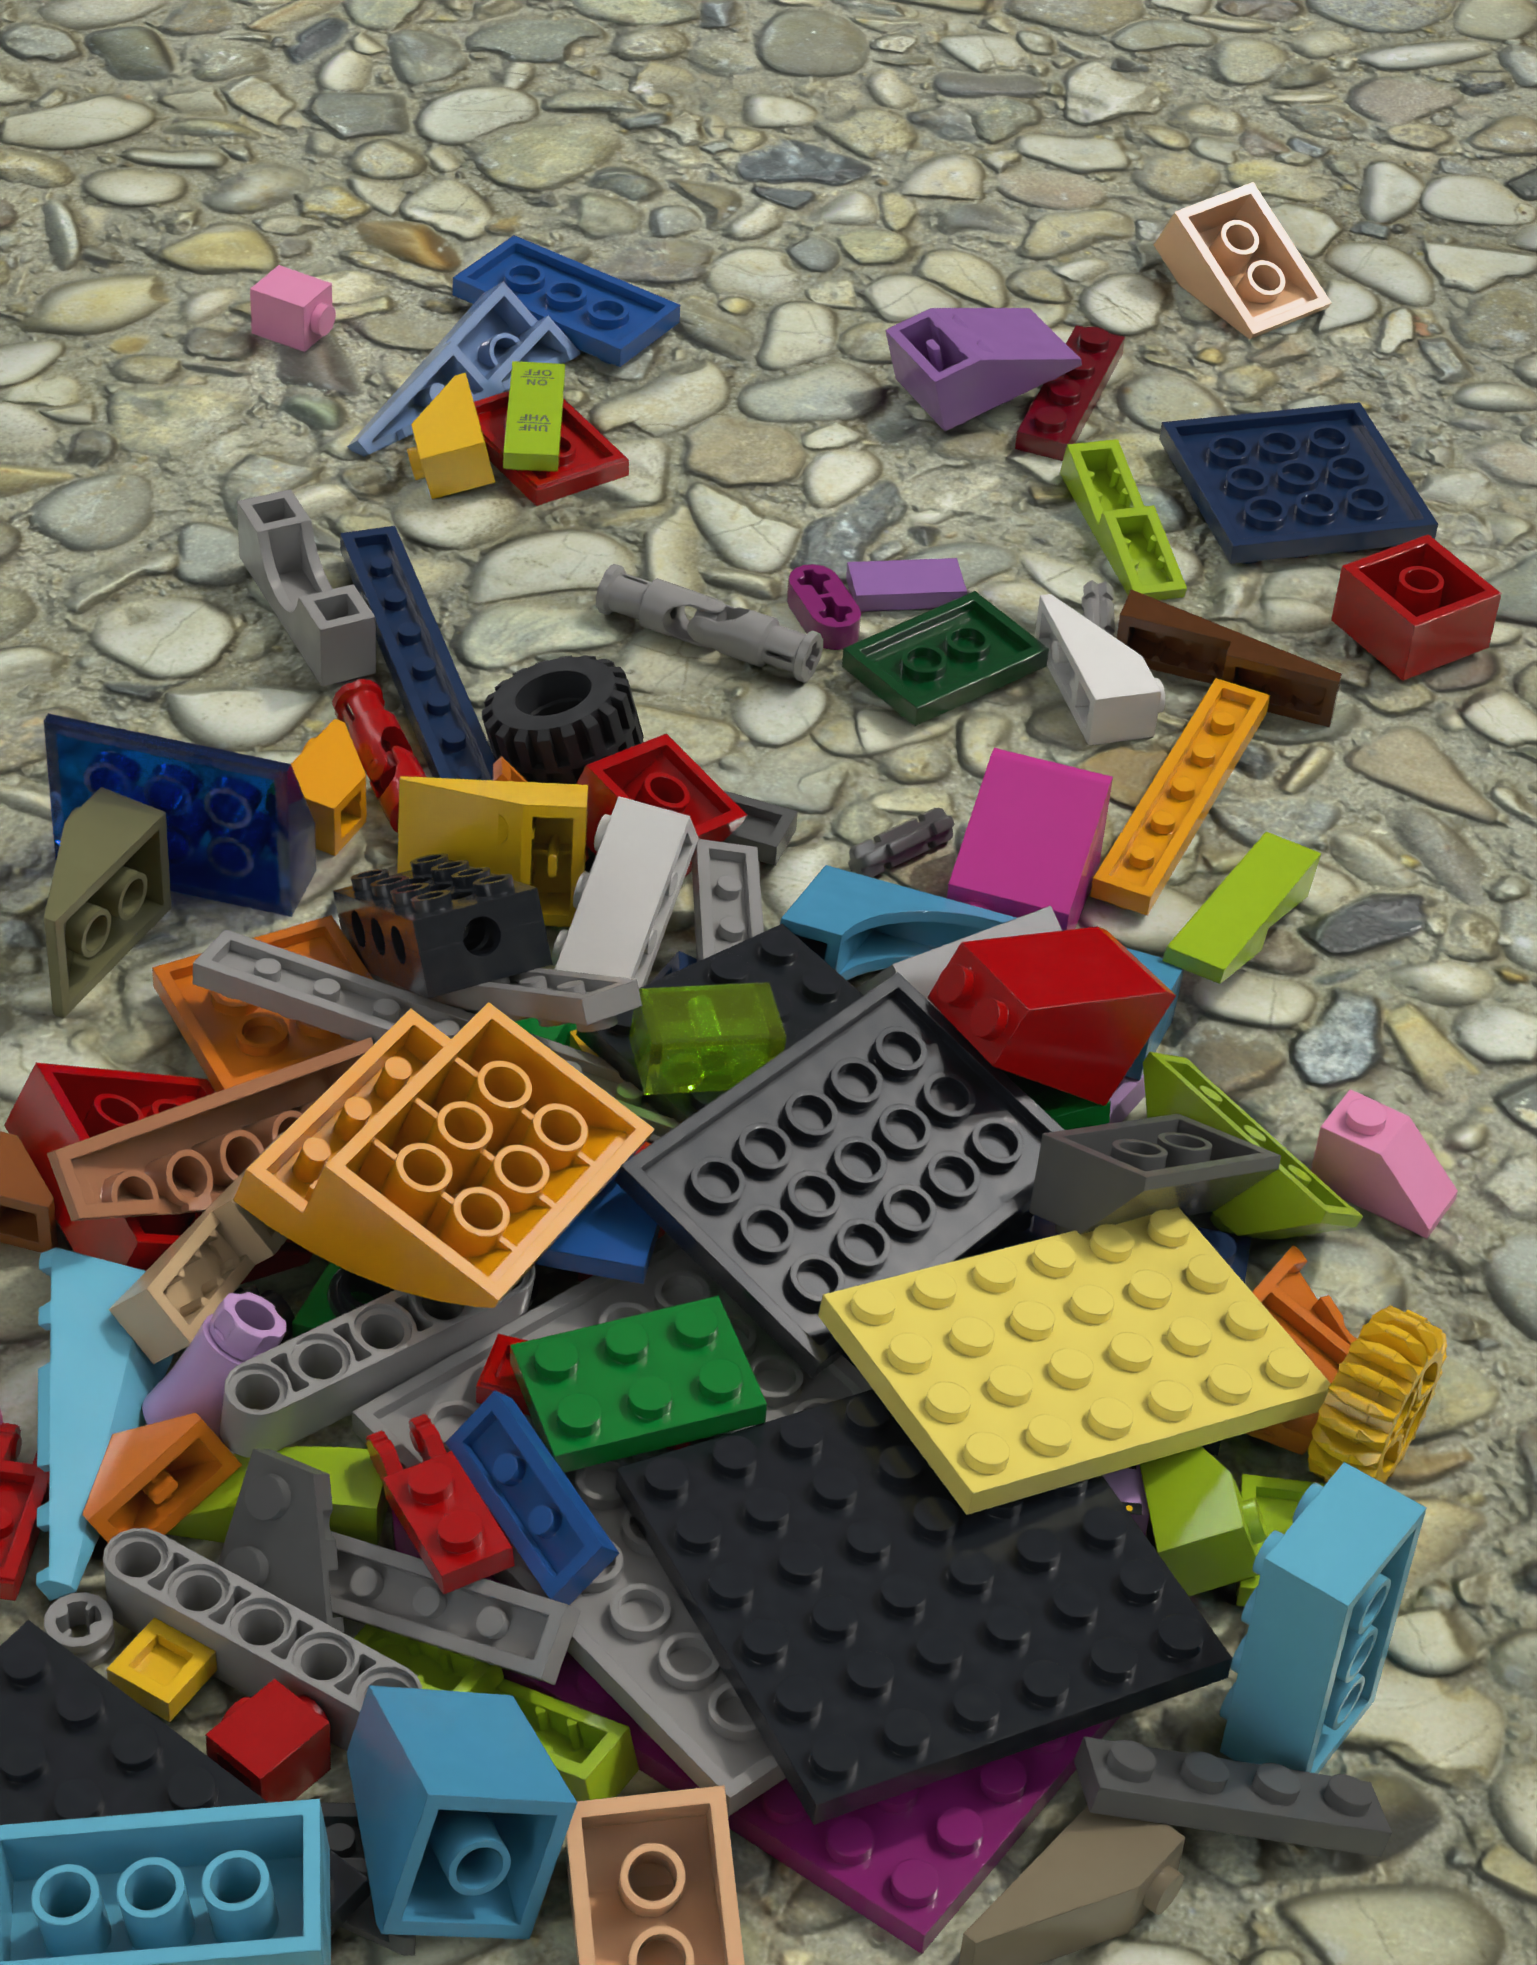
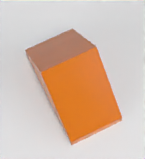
M197 1413L114 1433L110 1438L82 1515L107 1543L120 1532L133 1528H147L166 1535L238 1470L242 1464Z

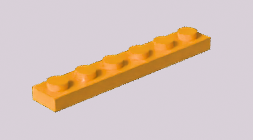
M1215 678L1093 877L1090 897L1148 916L1266 716L1270 695Z

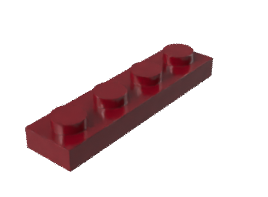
M1075 326L1066 345L1081 358L1082 365L1042 385L1017 430L1016 450L1063 461L1067 444L1076 443L1123 355L1125 337L1108 333L1099 327Z

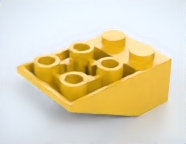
M400 776L397 874L412 870L410 862L416 858L432 854H448L449 860H467L469 866L475 868L489 867L493 874H511L513 880L537 887L545 926L570 927L577 910L573 906L575 887L580 875L585 871L588 785Z

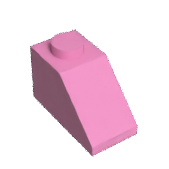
M1350 1089L1320 1127L1311 1171L1342 1199L1427 1239L1456 1200L1458 1190L1410 1116Z

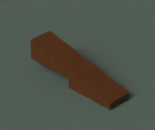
M1132 589L1130 590L1120 613L1116 639L1140 654L1149 669L1212 684L1215 678L1270 695L1267 710L1269 713L1326 727L1331 726L1342 676L1341 673Z

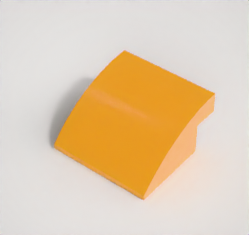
M489 1002L452 1039L413 1009H410L246 1169L233 1201L273 1230L311 1253L358 1276L398 1291L439 1302L495 1308L618 1173L621 1165L631 1159L643 1146L655 1129Z

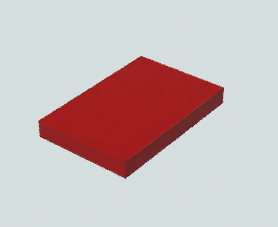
M509 391L474 401L490 462L535 506L629 476V459L565 399L563 400L558 471L504 469L503 452Z

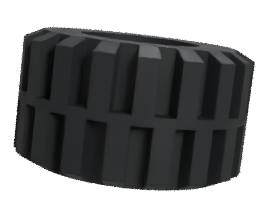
M562 656L557 659L537 662L528 668H522L513 673L511 678L501 681L495 687L496 692L487 696L484 702L485 708L482 710V720L495 760L497 761L502 756L528 782L576 784L586 765L644 742V735L629 681L624 670L621 667H615L614 662L610 660H596L595 656Z

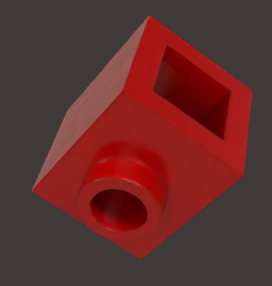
M274 1678L252 1697H244L235 1702L225 1713L222 1721L205 1734L206 1753L209 1758L267 1802L294 1801L331 1770L330 1722L322 1708L314 1700L304 1695L297 1697Z

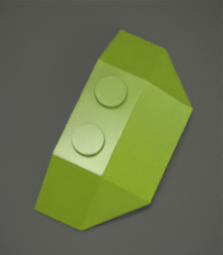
M1155 1052L1148 1053L1143 1061L1147 1118L1180 1114L1281 1155L1279 1169L1216 1211H1212L1210 1221L1221 1232L1236 1234L1237 1236L1277 1240L1355 1228L1359 1224L1363 1216L1356 1209L1339 1197L1211 1082L1190 1060L1185 1057Z

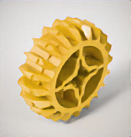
M1391 1305L1372 1315L1369 1323L1362 1326L1356 1341L1351 1342L1349 1352L1344 1361L1339 1364L1338 1372L1333 1382L1328 1386L1325 1401L1318 1410L1319 1417L1311 1431L1312 1440L1308 1446L1309 1471L1324 1479V1482L1327 1483L1345 1462L1383 1484L1386 1483L1388 1477H1393L1398 1463L1404 1459L1405 1453L1412 1440L1415 1439L1422 1420L1426 1417L1427 1408L1435 1395L1434 1391L1437 1382L1443 1373L1441 1367L1447 1357L1446 1334L1442 1332V1329L1432 1325L1427 1318L1407 1309L1405 1312Z

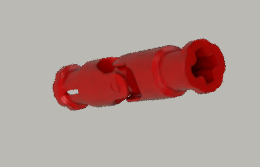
M358 679L353 683L343 685L335 693L332 705L337 719L345 722L348 727V732L361 764L370 779V785L391 827L398 833L400 776L426 777L419 761L413 755L412 748L396 717L384 709L385 701L379 685L372 680Z

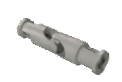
M617 564L609 566L598 586L596 608H598L600 613L609 615L617 612L638 619L640 626L697 646L714 648L719 653L761 668L769 664L793 672L796 680L804 683L813 676L821 658L824 640L818 632L810 631L806 635L779 626L778 619L750 609L734 608L725 605L719 599L658 578L649 582L626 574L624 567ZM685 606L697 609L690 621L686 617Z

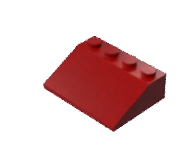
M35 1063L4 1126L9 1134L19 1137L54 1198L56 1220L74 1252L147 1271L203 1213L71 1221L47 1153L216 1093L208 1079ZM287 1239L275 1255L256 1264L241 1284L307 1264L313 1253Z

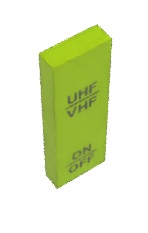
M512 361L503 452L504 469L558 471L566 364Z

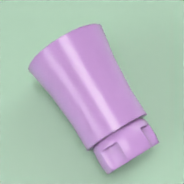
M251 1292L243 1294L229 1293L218 1305L215 1312L204 1320L194 1339L170 1372L145 1397L142 1410L146 1423L149 1425L197 1413L223 1442L220 1436V1421L225 1380L230 1371L239 1364L281 1343L286 1332V1321L277 1313L275 1306L263 1297Z

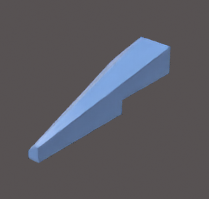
M503 281L484 292L347 447L352 452L365 457L414 434L411 425L413 421L455 375L466 373L473 400L477 401L510 389L512 361L564 364L575 359L581 352L549 315L538 321Z

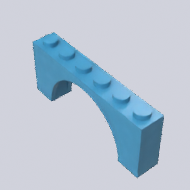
M825 865L782 916L780 924L786 926L843 978L849 980L867 972L886 969L892 964L1016 919V917ZM1126 948L1176 995L1125 1075L1140 1080L1143 1075L1144 1059L1149 1052H1156L1173 1021L1184 969L1162 961L1163 958Z

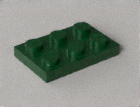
M973 591L843 648L842 667L912 725L917 726L1047 667L1049 648L984 597Z

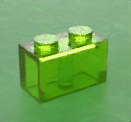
M769 982L639 989L642 1006L633 1009L629 1040L645 1095L729 1090L784 1052L787 1037Z

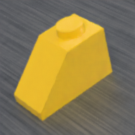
M466 373L455 375L411 424L417 446L407 448L410 465L415 481L426 478L432 499L495 483Z

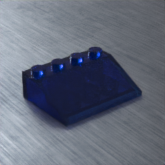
M47 714L43 723L55 860H57L64 823L75 808L81 807L102 787L166 812L171 891L284 916H293L316 872V838L314 819L291 764Z

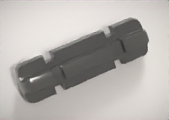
M933 808L918 816L919 822L917 818H912L873 837L875 843L872 839H867L853 846L849 850L850 860L848 861L851 872L855 871L857 874L873 878L886 871L884 865L886 869H891L927 852L929 846L930 848H935L948 842L954 836L952 827L955 824L953 818L947 816L942 808Z

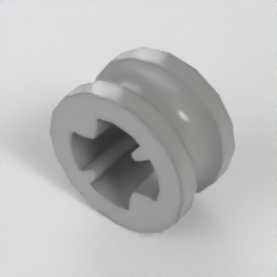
M81 1592L60 1597L49 1606L44 1616L45 1633L91 1668L100 1665L110 1657L115 1647V1632L113 1628V1612L108 1602L98 1595ZM76 1625H87L89 1635L73 1638L70 1628Z

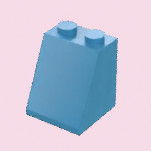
M369 1685L347 1750V1759L375 1919L381 1934L530 1939L577 1801L513 1695Z

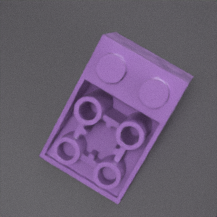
M930 308L885 330L896 380L944 431L964 424L970 419L1003 403H1007L1015 397L1048 381L1055 380L1082 365L1081 358L1030 308Z

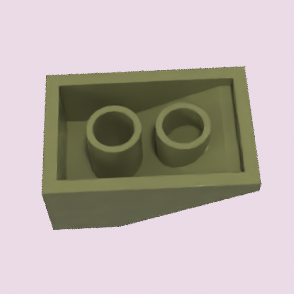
M102 787L81 807L75 808L64 823L44 915L52 1011L54 1015L63 1019L172 908L166 812Z

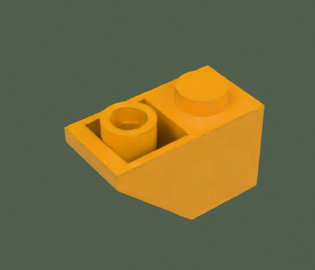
M333 719L316 738L313 737L308 740L302 753L284 771H279L273 777L267 793V800L271 805L273 833L336 856L367 822L366 774L345 722Z

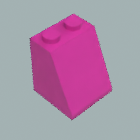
M994 748L948 884L947 899L1016 918L1051 906L1062 930L1075 929L1091 891L1093 877L1099 869L1113 777Z

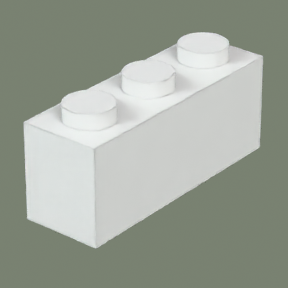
M618 796L612 815L605 814L597 827L594 848L598 853L591 872L584 871L576 884L573 906L577 910L570 929H562L555 941L552 952L553 966H556L554 970L637 979L639 988L646 985L699 839L690 816Z

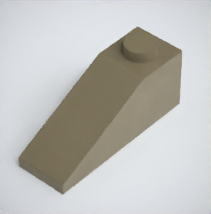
M1087 1805L963 1933L958 1965H1039L1130 1933L1150 1910L1156 1915L1163 1913L1177 1896L1184 1881V1875L1178 1869L1186 1837L1167 1824L1090 1813Z

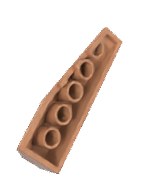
M372 1037L47 1153L71 1221L204 1212L282 1132L286 1131L374 1045Z

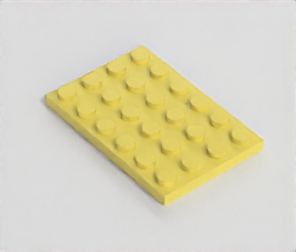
M1179 1207L1170 1210H1158L1152 1215L1116 1225L1103 1224L1096 1227L1094 1231L1079 1234L1074 1230L823 1294L818 1313L819 1318L966 1515L1319 1412L1318 1410L1327 1396L1328 1386L1331 1384Z

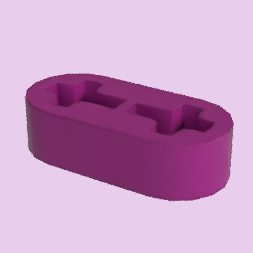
M815 564L802 565L791 571L788 578L787 603L806 634L810 631L820 633L824 640V649L843 650V648L856 643L860 632L861 611L838 575L825 566Z

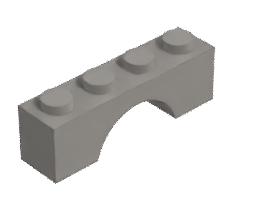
M289 489L237 501L239 557L320 685L344 683L354 678L376 673L375 616L354 584L335 589L331 587L318 555L311 519L292 490Z

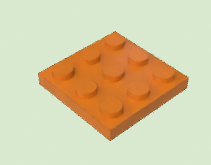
M332 915L252 938L373 979ZM202 953L152 967L154 989L216 1092L358 1042L298 1020L285 1018L278 1013L237 999L227 998L220 993L192 984L193 962Z

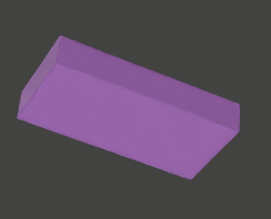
M957 558L847 562L846 580L848 588L861 612L934 609L967 595Z

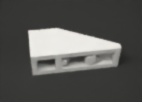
M1052 594L1040 595L1034 637L1049 648L1047 667L1088 746L1154 737L1158 713L1163 712L1165 708V691L1161 680L1153 677L1144 658Z

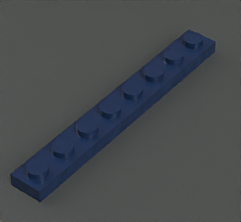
M388 526L340 533V552L355 587L375 616L376 640L432 777L493 781V764L496 760L396 527Z

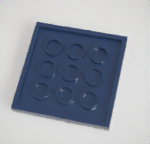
M1360 402L1162 422L1159 440L1230 564H1252L1263 560L1290 557L1305 558L1309 555L1336 552L1353 553L1364 549L1397 546L1427 534L1434 539L1436 537L1437 521Z

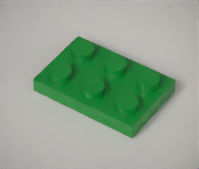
M719 1295L510 1345V1365L538 1436L564 1473L766 1423L767 1402Z

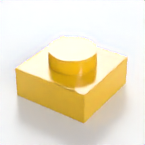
M154 1617L107 1667V1680L145 1709L171 1722L217 1671L216 1651Z

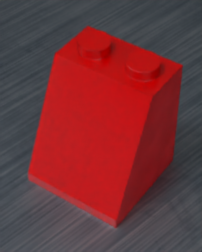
M1098 926L961 942L927 996L929 1001L992 1066L1106 1106L1176 997L1164 983L1114 936Z

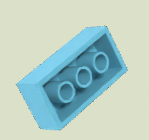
M1345 1462L1324 1487L1315 1482L1306 1490L1295 1510L1293 1524L1285 1534L1274 1530L1264 1541L1253 1564V1572L1260 1575L1258 1586L1250 1595L1242 1612L1241 1621L1249 1625L1247 1634L1240 1642L1232 1658L1230 1669L1238 1673L1236 1682L1227 1693L1219 1713L1220 1717L1227 1720L1220 1748L1221 1753L1235 1761L1260 1765L1263 1763H1276L1291 1770L1317 1774L1322 1770L1375 1700L1426 1507Z
M320 1799L0 1825V1965H331L330 1847Z

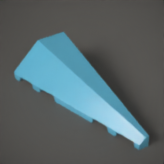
M57 1247L41 1253L39 1258V1270L51 1278V1301L39 1307L38 1325L46 1331L50 1330V1362L38 1368L37 1467L44 1472L50 1471L49 1501L37 1508V1527L44 1532L49 1531V1567L36 1573V1585L50 1601L77 1591L100 1534L82 1514L112 1434L145 1426L146 1421L142 1410L143 1401L165 1377L174 1356L172 1354L153 1364L109 1311L112 1305L146 1272L145 1270Z

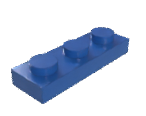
M494 1391L445 1442L549 1599L570 1605L620 1554L513 1398Z

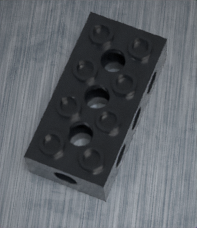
M441 853L416 858L410 862L412 870L390 876L388 869H376L358 873L351 877L352 886L333 890L341 930L368 972L424 997L433 998L553 965L537 887L515 881L511 874L496 875L491 873L489 867L475 868L469 866L467 860H449L448 854Z

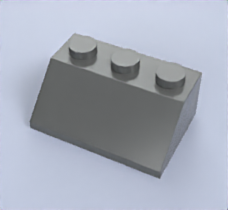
M1180 1114L1043 1133L1029 1212L1055 1223V1231L1059 1234L1074 1230L1079 1234L1094 1231L1096 1227L1103 1224L1116 1225L1152 1215L1158 1210H1170L1177 1207L1186 1216L1212 1212L1279 1169L1281 1155Z

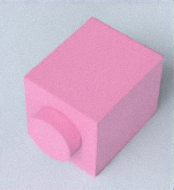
M278 265L250 288L252 334L305 352L319 339L326 336L333 328L336 312L332 306V283Z

